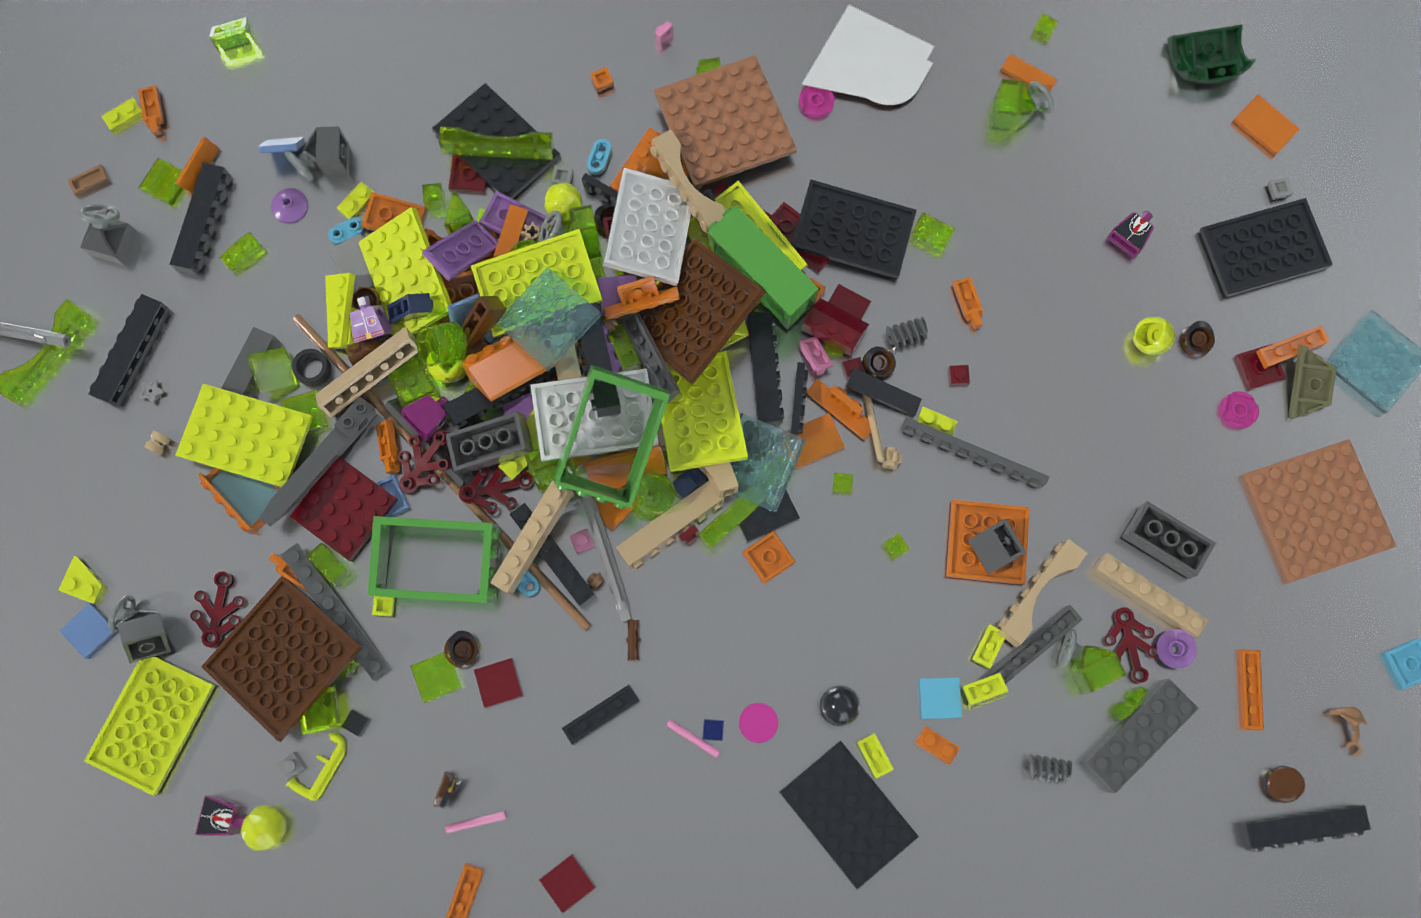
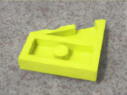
M74 556L58 591L97 605L105 586L85 566L80 557Z

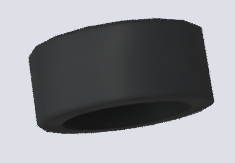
M309 348L302 350L294 357L292 372L306 386H317L325 382L330 376L331 365L322 352ZM316 357L322 362L320 373L312 378L303 376L301 373L303 362L308 358Z

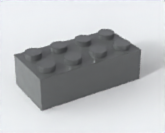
M513 412L446 434L453 470L460 474H466L534 452L526 417L519 412Z
M1148 501L1140 505L1122 536L1125 540L1189 579L1198 576L1216 545L1211 539Z

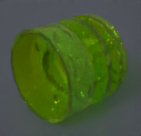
M454 321L440 323L438 325L424 326L418 330L416 336L417 350L421 360L427 366L431 367L461 361L465 357L467 352L466 336L458 323Z
M652 472L645 474L641 479L631 508L633 512L643 519L652 520L667 511L675 499V488L672 481L661 473Z

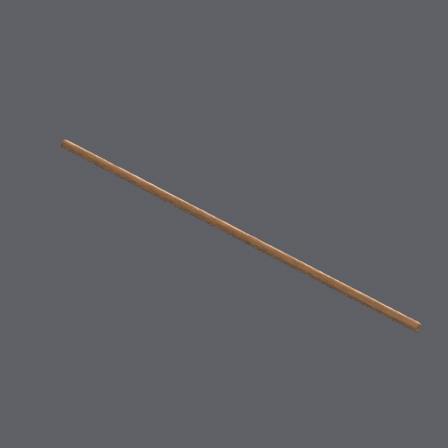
M300 314L293 318V322L342 374L350 369L332 348H328V344ZM370 389L362 395L385 419L393 420L395 430L409 444L411 434L384 407L385 404ZM421 446L422 457H423V455L425 454L426 450ZM431 458L429 463L436 461L433 458ZM434 470L459 497V490L462 487L455 483L444 470ZM475 502L466 504L482 523L497 524L479 504ZM501 529V539L499 541L510 551L515 542ZM532 562L528 571L576 623L586 631L592 624Z

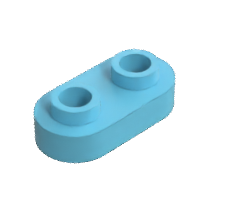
M598 139L592 147L587 160V168L594 175L603 173L612 152L611 144L608 140ZM600 149H606L604 152H600ZM594 165H600L598 168H594Z
M351 218L332 227L329 230L328 237L334 245H338L359 233L363 235L365 228H362V221L359 218ZM357 224L356 228H351L352 225ZM340 232V235L336 237L335 234Z
M527 570L517 588L526 596H534L539 591L540 585L537 579ZM529 583L533 584V588L531 590H527L526 588Z

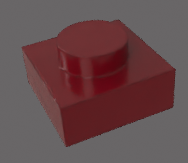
M860 357L842 362L847 380L853 368L865 373Z
M969 365L949 366L950 386L970 384Z
M693 525L678 536L679 540L683 545L685 543L691 544L698 538L699 530Z

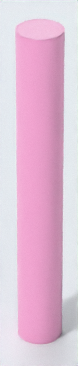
M670 719L668 721L667 727L717 758L721 752L720 750Z
M503 811L445 825L446 833H451L506 819V813Z

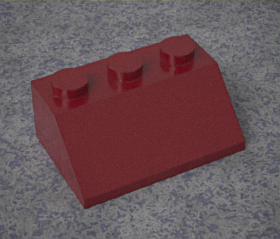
M819 298L803 322L802 330L852 356L869 323Z

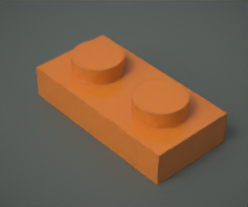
M927 726L923 728L915 742L916 745L948 765H951L960 749L959 746Z

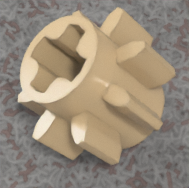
M534 222L529 226L525 224L524 229L526 231H521V236H525L523 243L528 242L531 245L539 243L541 225L537 227L534 225ZM531 232H534V237H530Z
M885 447L883 451L885 460L882 461V467L897 469V465L902 463L903 454H899V449Z

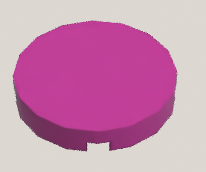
M806 86L799 94L798 104L804 115L813 119H820L831 113L834 108L835 97L831 90Z
M1236 391L1222 399L1219 405V414L1226 425L1234 429H1244L1256 422L1259 416V406L1254 401L1255 399L1252 395Z
M754 703L742 711L739 718V727L746 739L755 743H763L769 741L775 735L779 721L772 707L764 703Z

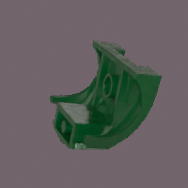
M1242 24L1174 35L1167 38L1170 58L1177 73L1184 80L1199 84H1217L1238 77L1250 69L1256 59L1247 58L1243 51Z

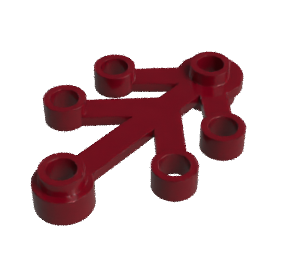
M437 430L434 433V441L423 457L421 437L413 435L409 438V444L413 447L415 468L411 472V453L409 451H400L398 459L402 462L404 474L399 482L402 491L412 493L416 491L418 486L428 484L435 486L439 484L440 478L437 474H430L426 478L418 477L423 471L448 470L451 463L448 459H440L438 462L429 463L441 445L448 444L446 434L449 432L447 430ZM439 434H442L443 436L441 441L438 438ZM414 438H417L416 445L413 443ZM404 453L407 455L405 460L403 459ZM443 461L446 462V467H445V468L442 467V462H443ZM433 476L435 477L434 483L431 482ZM407 480L410 481L409 487L406 485Z
M499 463L486 486L479 487L482 480L489 477V469L485 467L478 470V474L470 485H465L459 490V498L466 504L475 502L486 508L487 513L493 515L498 511L497 503L489 502L481 497V495L488 494L504 503L508 510H514L517 507L516 499L508 497L499 491L516 487L528 489L533 485V476L529 472H522L519 474L518 479L497 483L502 475H506L503 471L499 470ZM481 471H486L487 474H486V475H481L480 472H481ZM523 480H528L529 483H528V484H523L522 481H523ZM470 492L472 496L466 497L465 494ZM513 501L515 504L509 506L508 502ZM490 506L496 507L494 510L488 509Z
M220 571L214 576V583L218 586L214 607L209 602L208 594L205 591H197L194 595L195 600L200 602L210 617V626L204 621V613L202 611L193 610L190 614L191 620L195 621L203 632L201 636L203 645L209 648L218 646L222 640V635L233 627H237L242 618L232 615L227 623L218 628L219 621L236 608H243L246 605L244 597L236 596L231 603L222 608L226 588L232 582L231 575L224 571ZM223 577H227L226 583H222ZM203 593L204 598L199 600V595ZM241 598L242 604L237 605V600ZM196 613L200 614L198 619H195ZM238 618V623L234 625L233 619ZM214 634L215 639L211 642L210 636Z
M1122 607L1117 609L1114 614L1116 623L1112 630L1103 637L1104 645L1113 646L1116 643L1117 635L1123 628L1124 637L1114 654L1108 656V663L1112 666L1119 665L1121 657L1128 647L1133 667L1131 678L1135 683H1144L1148 680L1149 673L1145 668L1141 667L1136 646L1145 651L1149 658L1158 657L1157 647L1151 646L1135 636L1131 627L1140 631L1144 639L1152 638L1155 632L1153 628L1146 627L1134 619V613L1131 609ZM1121 614L1126 615V621L1121 619ZM1146 629L1150 631V636L1145 635ZM1107 637L1112 638L1111 644L1107 642ZM1150 649L1155 650L1154 656L1150 654ZM1113 656L1117 658V663L1112 662ZM1137 672L1141 673L1140 679L1136 678Z

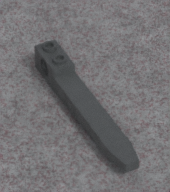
M359 396L334 424L335 428L272 497L261 514L260 519L268 526H272L287 515L376 417L375 408Z

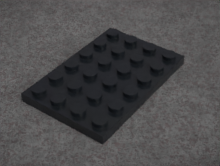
M486 83L432 127V131L470 166L476 174L485 180L495 192L498 191L512 199L561 157L560 153Z
M810 179L791 246L799 251L898 279L917 210Z
M1306 198L1204 226L1200 229L1225 297L1330 268L1333 265Z
M841 740L779 791L857 890L919 837Z

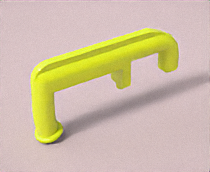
M336 732L329 734L330 740L338 744L331 757L328 759L319 754L316 756L318 760L326 764L312 788L308 789L296 781L295 777L286 784V787L289 786L293 791L311 801H316L321 797L345 756L346 742Z

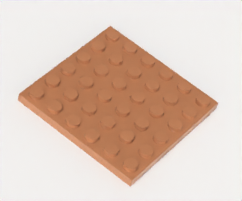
M756 55L654 89V95L667 126L681 143L680 157L694 188L797 152V148Z
M1350 439L1241 475L1286 584L1397 547Z

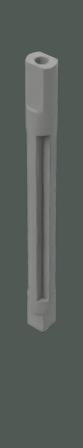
M0 322V335L66 348L71 344L68 334Z
M582 496L583 506L616 609L622 622L631 620L633 618L629 608L630 605L594 496Z

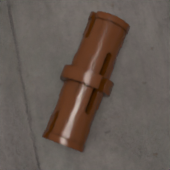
M627 620V660H640V620Z

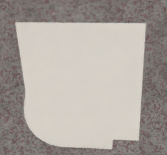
M848 5L802 84L865 97L879 104H900L909 100L918 91L933 64L927 59L935 46Z

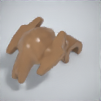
M1351 706L1330 710L1329 715H1340L1352 725V737L1346 743V747L1349 748L1352 745H1356L1358 749L1354 751V755L1359 756L1362 753L1359 725H1367V722L1364 721L1366 718L1363 716V713L1360 709Z

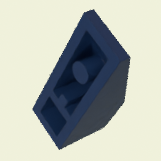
M430 293L407 294L387 305L389 323L395 324L430 314L433 309Z
M692 468L686 470L670 484V488L682 500L708 482L709 479L699 468Z

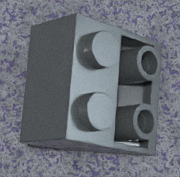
M1007 519L998 522L968 540L988 575L1027 553Z

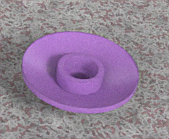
M286 188L279 191L273 197L271 210L279 221L294 223L302 219L306 214L308 200L300 190Z
M1171 629L1159 637L1157 653L1165 665L1181 669L1189 666L1194 661L1197 654V646L1193 637L1184 630ZM1172 646L1177 647L1176 653L1172 651Z

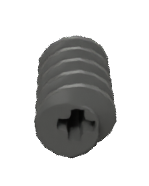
M921 316V319L914 318V321L908 320L907 323L901 322L899 326L894 324L892 328L890 326L886 327L887 339L890 345L894 344L896 348H899V342L906 346V340L913 344V338L920 342L921 335L925 340L928 338V329L923 316Z
M1029 754L1027 772L1029 773L1030 780H1033L1034 775H1037L1038 781H1041L1042 777L1045 776L1046 782H1049L1050 778L1053 777L1054 784H1057L1058 780L1061 779L1062 785H1065L1072 774V761L1068 760L1066 762L1064 759L1058 761L1054 757L1049 759L1048 756L1041 758L1040 755L1033 757L1032 754Z

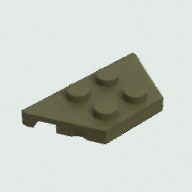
M1299 345L1288 416V418L1293 419L1306 413H1312L1317 409L1331 406L1337 367L1324 361V358L1314 354L1304 345Z

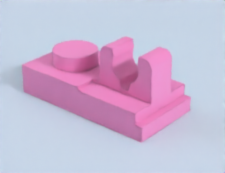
M816 337L800 340L798 346L809 361L811 368L816 371V376L824 374L826 368L833 367L832 361Z

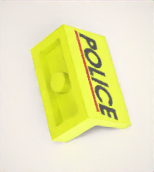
M1001 673L963 686V691L969 702L968 710L1002 699L1008 693Z

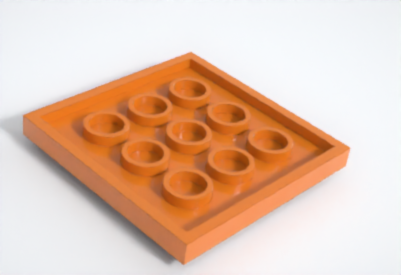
M952 500L946 577L1025 585L1027 553L988 575L968 540L998 522L1007 519L1027 552L1030 507Z

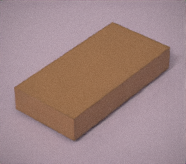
M102 164L67 180L76 197L111 182Z

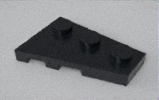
M784 484L739 524L747 543L800 519Z

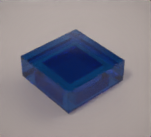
M704 719L703 740L722 741L724 721Z

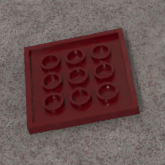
M339 457L314 484L290 517L351 562L372 535L373 517H385L398 499Z

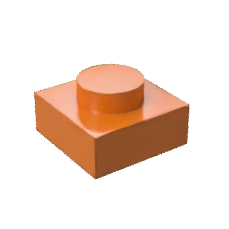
M607 67L590 73V77L598 92L614 85Z

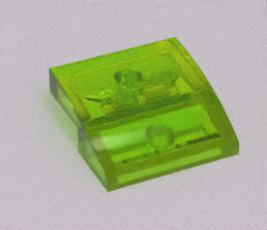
M157 158L138 188L148 195L173 206L183 191L181 187L175 184L182 170L174 167L169 162Z
M285 347L247 355L251 374H254L258 393L297 385L295 375L292 372V364Z

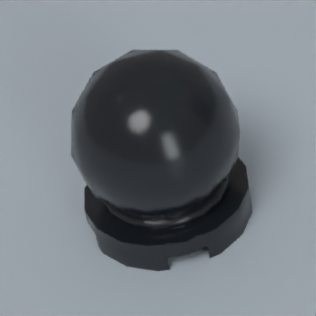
M838 685L830 688L823 694L820 699L819 708L826 722L834 726H844L851 724L857 719L861 710V702L853 689L848 686Z

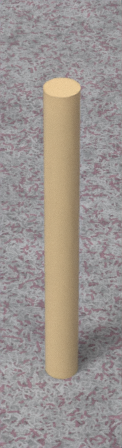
M863 395L877 461L882 462L885 460L872 399Z

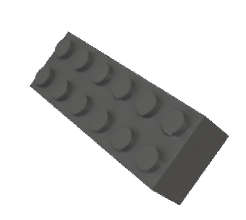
M1170 679L1162 680L1092 750L1081 764L1109 793H1117L1199 708Z

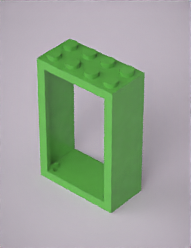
M737 205L733 208L729 207L723 213V218L719 222L714 221L708 228L709 249L766 291L760 302L788 329L815 303L819 288Z
M591 365L554 474V484L557 485V488L564 491L569 489L577 491L576 494L583 497H588V495L596 497L595 500L602 503L610 501L615 503L614 506L621 509H626V507L632 508L670 397L669 392L666 389ZM595 380H602L655 399L625 488H621V490L570 474L565 469Z
M374 516L367 596L476 603L493 602V599L497 597V587H494L490 582L499 569L496 567V559L500 557V548H497L498 540L501 539L499 524ZM390 525L481 531V535L484 536L480 590H477L476 594L386 589Z

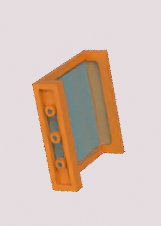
M214 468L206 476L201 473L197 475L202 480L200 484L207 491L211 490L214 493L213 499L219 504H224L226 507L225 512L231 518L235 517L239 521L237 525L244 532L254 533L264 524L260 516L269 501L281 488Z

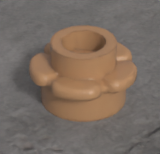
M602 319L609 333L616 331L618 324L615 319Z
M593 572L586 580L589 587L593 590L604 580L600 572L597 574Z

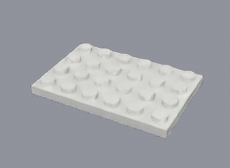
M623 169L603 266L645 278L654 276L656 281L677 286L691 212L689 205L681 199L679 190L671 184V181L631 169Z
M647 369L618 372V374L649 384ZM587 377L531 385L541 462L560 459ZM616 385L621 413L598 418L597 412L592 411L590 400L593 399V394L591 393L569 458L637 449L653 406L652 398ZM656 435V438H655V441H654L653 446L659 445L658 436H657V435Z

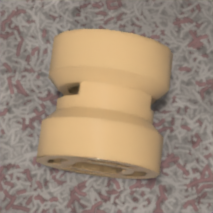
M153 430L151 439L143 447L161 456L164 452V446L169 444L171 439Z

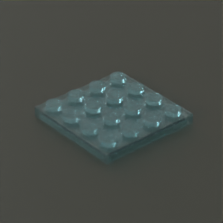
M547 267L495 324L549 371L602 314Z
M1371 310L1326 362L1337 367L1336 375L1383 414H1386L1420 375L1421 348L1374 310Z
M741 413L740 420L748 459L730 462L739 485L738 493H735V495L768 510L777 512L806 439Z

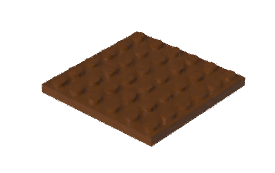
M695 238L684 251L677 286L663 282L657 285L658 291L677 287L680 299L673 303H665L652 309L648 308L639 311L664 361L692 385L766 293L763 288Z
M281 576L201 667L277 741L282 742L363 647L288 579Z

